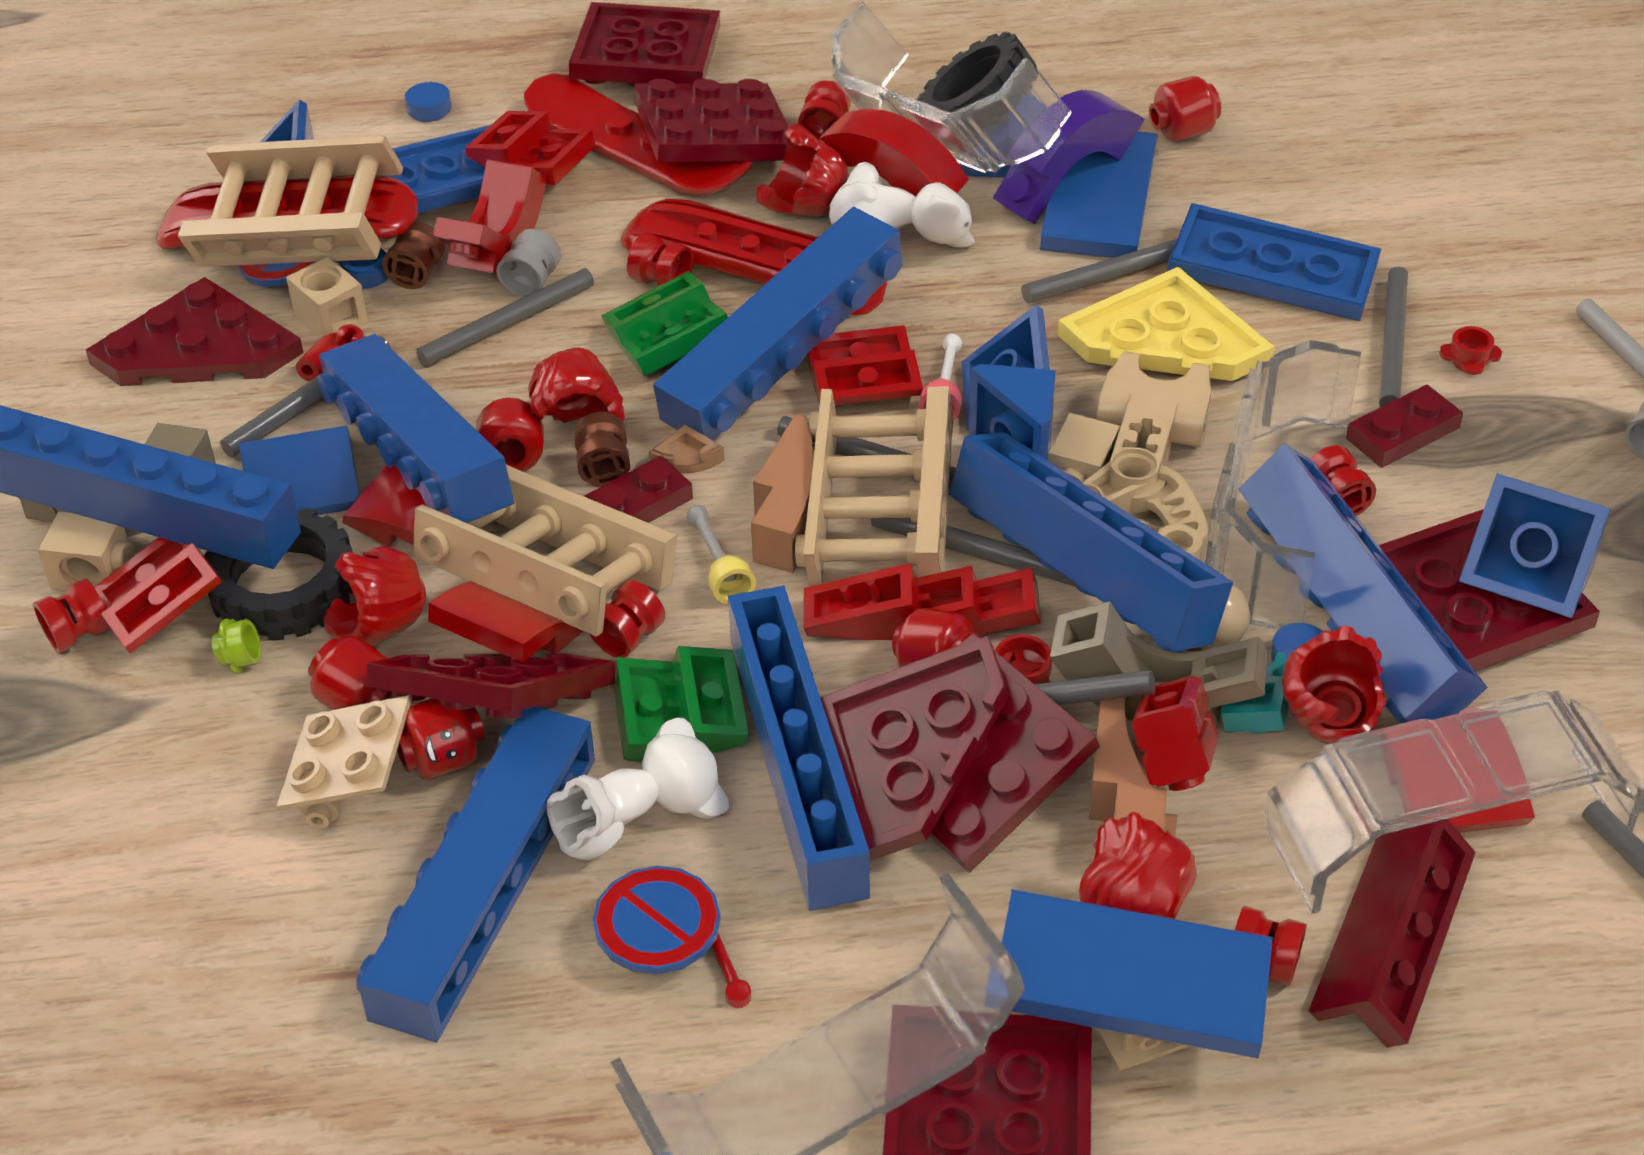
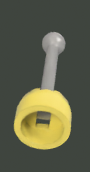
M701 505L692 506L687 512V519L691 525L698 527L715 560L708 574L709 586L716 600L728 605L729 595L754 591L756 578L749 565L741 558L724 555L707 523L708 511Z

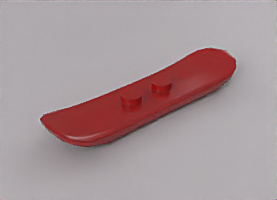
M552 73L536 78L524 92L525 106L528 111H548L551 129H591L595 142L593 152L618 162L679 193L694 196L713 194L739 180L750 171L752 161L657 162L639 113L617 103L577 79H569V75Z
M355 175L331 176L320 214L344 212ZM375 175L364 215L378 238H391L406 232L417 218L418 197L401 181L393 177ZM310 178L287 179L276 216L299 214ZM266 180L243 182L232 218L255 216ZM210 182L190 188L176 198L168 208L156 236L157 244L162 249L184 246L178 237L183 221L207 220L211 218L222 182Z
M666 198L653 202L640 210L625 228L620 242L625 249L630 250L635 239L640 234L647 232L661 237L664 244L669 245L676 242L690 247L694 254L693 264L766 284L818 237L761 222L692 200ZM886 281L877 289L862 308L853 311L850 315L869 314L883 302L888 282Z

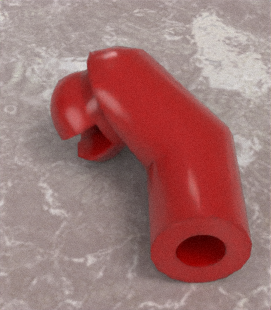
M346 324L341 326L337 333H330L321 337L297 362L296 371L298 375L310 382L322 374L323 370L318 354L364 338L363 331L358 326Z

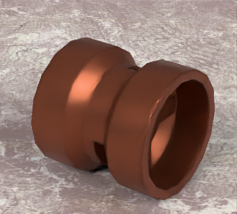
M414 221L406 232L397 235L395 243L388 249L382 261L383 270L387 277L396 285L413 290L423 287L429 280L434 269L433 267L439 263L446 248L445 242L433 237V226L425 222Z
M595 412L582 417L576 423L573 430L575 449L577 450L578 474L583 481L590 485L601 487L628 473L630 470L625 424L621 418L607 412Z

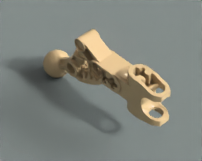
M1124 351L1106 375L1096 419L1120 426L1111 461L1086 479L1083 484L1203 561L1208 537V523L1195 493L1182 475L1166 467L1172 443L1202 447L1207 428V413L1211 397L1210 365L1195 362L1192 363L1186 375L1181 378L1158 380L1147 376L1139 369L1140 353ZM1154 512L1165 526L1159 528L1141 519ZM1232 585L1214 643L1199 646L1202 650L1239 642L1249 627L1251 615L1247 597L1234 585Z

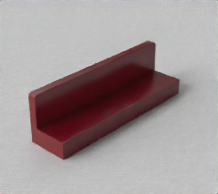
M1441 811L1388 824L1380 828L1309 1007V1012L1317 1021L1357 1014L1387 1048L1408 1044L1476 854L1474 849Z

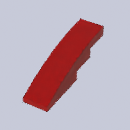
M911 563L804 588L803 629L807 636L892 640L897 627L903 624L913 611L921 608L959 613L971 621L975 632L978 634L1041 624L1038 582L1032 568L977 580L970 565L917 578Z

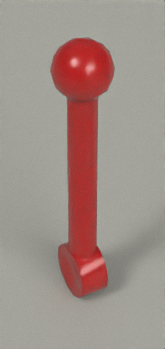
M718 933L717 939L711 948L727 982L725 990L726 1001L734 1008H743L751 1001V987L748 982L738 978Z

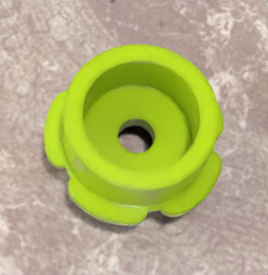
M224 619L220 622L218 632H215L212 636L214 656L220 665L230 664V669L234 673H243L244 666L256 664L261 658V644L257 630L248 619L240 621Z

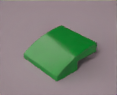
M689 271L601 315L604 324L615 341L643 376L685 356L728 318L727 313L710 300L703 282Z
M678 646L673 661L616 658L615 684L613 686L623 760H643L648 743L656 737L660 727L668 720L675 718L687 720L693 728L696 739L703 742L711 753L747 743L749 732L734 650Z

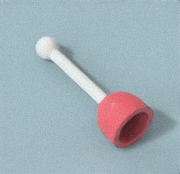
M951 333L946 335L942 341L945 356L941 376L924 387L920 396L919 409H926L928 387L949 386L954 421L960 413L962 396L959 387L950 378L955 353L961 349L962 340L957 334Z

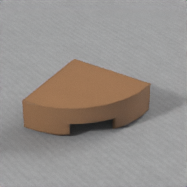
M685 424L649 451V458L652 460L661 455L680 473H695L710 469L723 462L724 447Z

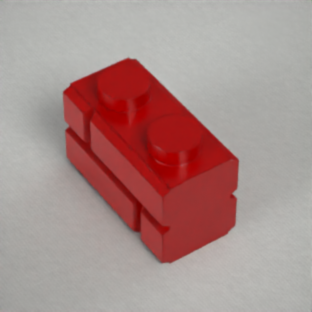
M1192 675L1155 685L1154 694L1143 695L1131 724L1139 750H1144L1142 761L1150 785H1156L1157 787L1168 785L1171 791H1181L1198 786L1205 781L1204 776L1211 768L1219 735L1212 711H1207L1209 701L1202 678Z

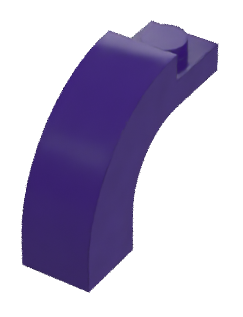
M1093 90L1075 91L1056 99L1033 117L1013 141L1007 152L1016 157L992 199L1023 219L1036 224L1060 181L1077 161L1097 151L1106 152L1121 160L1145 119L1106 95Z

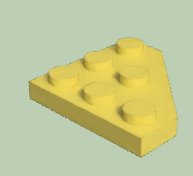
M1179 267L1058 320V336L1088 363L1114 366L1124 351L1140 353L1138 362L1139 369L1186 375L1192 363L1196 362L1210 365L1209 378L1234 381L1273 361L1275 347Z

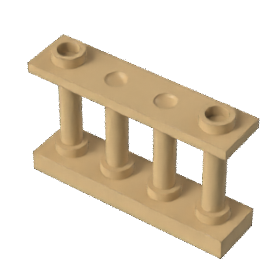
M385 135L208 145L206 154L223 178L211 218L207 220L183 221L178 234L179 239L199 267L317 262L326 257H330L333 261L377 259L381 242L364 215L375 175H401L403 170L402 164ZM355 175L344 212L320 214L331 176ZM310 178L299 214L276 216L287 179ZM266 180L255 216L232 218L243 182Z
M949 386L928 387L926 409H917L916 414L836 416L832 389H821L819 411H811L809 429L812 443H815L806 531L805 534H797L795 542L796 564L798 568H806L809 587L822 584L824 562L907 560V564L911 563L912 566H917L919 577L944 572L953 437V415ZM917 436L918 441H923V449H914L912 455L835 456L836 441L840 437ZM914 476V481L920 482V490H911L910 496L831 497L833 478ZM910 518L911 523H917V532H908L907 538L826 539L828 519Z
M508 465L506 467L514 504L469 523L460 521L423 504L415 508L413 557L563 620L564 623L594 636H598L603 632L606 594L630 578L658 591L672 583L677 542L676 534ZM494 521L512 530L498 537L480 528ZM539 540L558 549L547 556H543L525 547ZM585 559L604 568L595 575L590 576L571 568V566Z

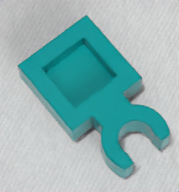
M1277 652L1274 662L1267 665L1264 696L1223 705L1221 717L1225 732L1259 734L1268 731L1284 730L1289 705L1283 696V686L1281 683L1286 662L1284 652Z

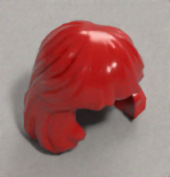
M798 124L790 125L784 132L787 135L784 161L769 186L762 184L757 187L756 202L770 210L797 216H819L826 214L830 211V203L835 194L849 178L847 164L840 153L823 141L817 140L803 126Z
M574 347L558 351L539 362L534 368L528 385V392L531 399V410L541 420L545 416H552L554 421L560 420L563 423H567L573 420H580L591 413L607 412L616 415L624 422L623 397L619 393L608 370L590 350Z
M381 545L378 548L373 547L369 552H363V556L352 552L340 555L334 567L340 572L343 579L350 584L356 598V603L348 604L341 599L332 601L324 617V626L330 636L339 640L349 636H356L364 639L374 647L385 639L404 631L417 621L426 604V588L423 580L420 578L415 561L408 554Z
M1343 625L1339 626L1335 631L1325 630L1317 637H1313L1305 644H1301L1289 654L1284 664L1281 680L1283 696L1289 705L1292 717L1314 739L1320 742L1343 745L1356 739L1366 738L1370 732L1376 729L1377 721L1387 703L1384 699L1383 685L1379 677L1383 672L1379 663L1382 654L1377 647L1376 640L1371 636L1367 638L1355 633L1353 627Z
M1131 812L1127 817H1122L1119 820L1111 816L1106 818L1104 824L1099 826L1097 830V841L1093 844L1096 850L1094 859L1086 868L1079 886L1080 902L1175 919L1197 877L1195 856L1190 848L1186 846L1183 840L1175 837L1168 830L1163 831L1155 821L1143 819L1139 813Z

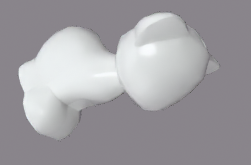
M863 162L854 168L847 182L838 190L830 203L829 218H831L830 222L832 225L854 206L897 229L906 224L913 223L915 229L931 242L947 244L957 248L969 247L975 244V240L969 232L972 222L969 204L956 192L940 182L926 185L915 197L905 190L884 186L875 167L868 162Z
M675 718L665 722L660 727L656 737L648 743L642 761V770L619 769L599 780L590 775L579 776L568 781L564 790L552 794L547 800L546 808L551 829L559 841L561 851L578 860H591L612 848L621 838L625 830L624 825L645 814L656 801L674 814L691 813L699 818L711 819L721 816L729 809V799L718 784L715 757L703 742L696 739L693 728L687 720Z

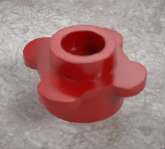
M1465 326L1454 332L1451 344L1441 345L1439 355L1443 360L1453 361L1454 366L1470 375H1478L1483 373L1484 366L1490 362L1500 361L1502 350L1494 345V337L1489 331L1476 326Z

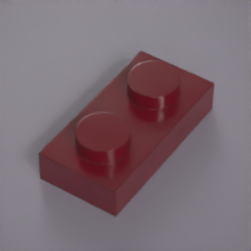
M1426 384L1348 423L1346 439L1380 468H1383L1459 429L1463 412Z
M660 455L584 495V497L650 523L692 500L693 489L692 483Z

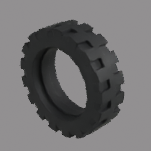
M1002 32L1000 36L997 33L987 36L983 42L979 40L971 44L967 51L964 53L960 51L952 57L953 61L951 63L943 65L936 72L937 76L934 79H930L923 87L925 92L919 94L917 98L919 104L916 105V110L938 139L941 138L945 142H949L952 138L955 141L963 139L967 133L973 135L983 129V125L988 122L992 124L1001 117V112L1012 108L1018 102L1017 97L1025 94L1030 87L1028 82L1035 78V68H1037V65L1015 34L1011 35L1010 32Z
M303 508L301 512L297 511L301 533L286 553L309 554L324 561V565L321 571L308 583L291 591L273 594L251 592L237 585L241 574L253 563L206 551L204 555L222 580V583L208 593L215 616L217 618L221 617L222 620L234 619L235 621L248 619L255 626L258 635L268 636L269 641L284 640V635L294 633L297 638L310 634V628L320 625L322 628L325 627L324 617L332 601L341 599L350 604L349 594H353L350 584L343 579L340 572L334 567L341 554L353 553L349 536L345 529H338L337 521L328 515H325L323 518L318 516L316 510Z

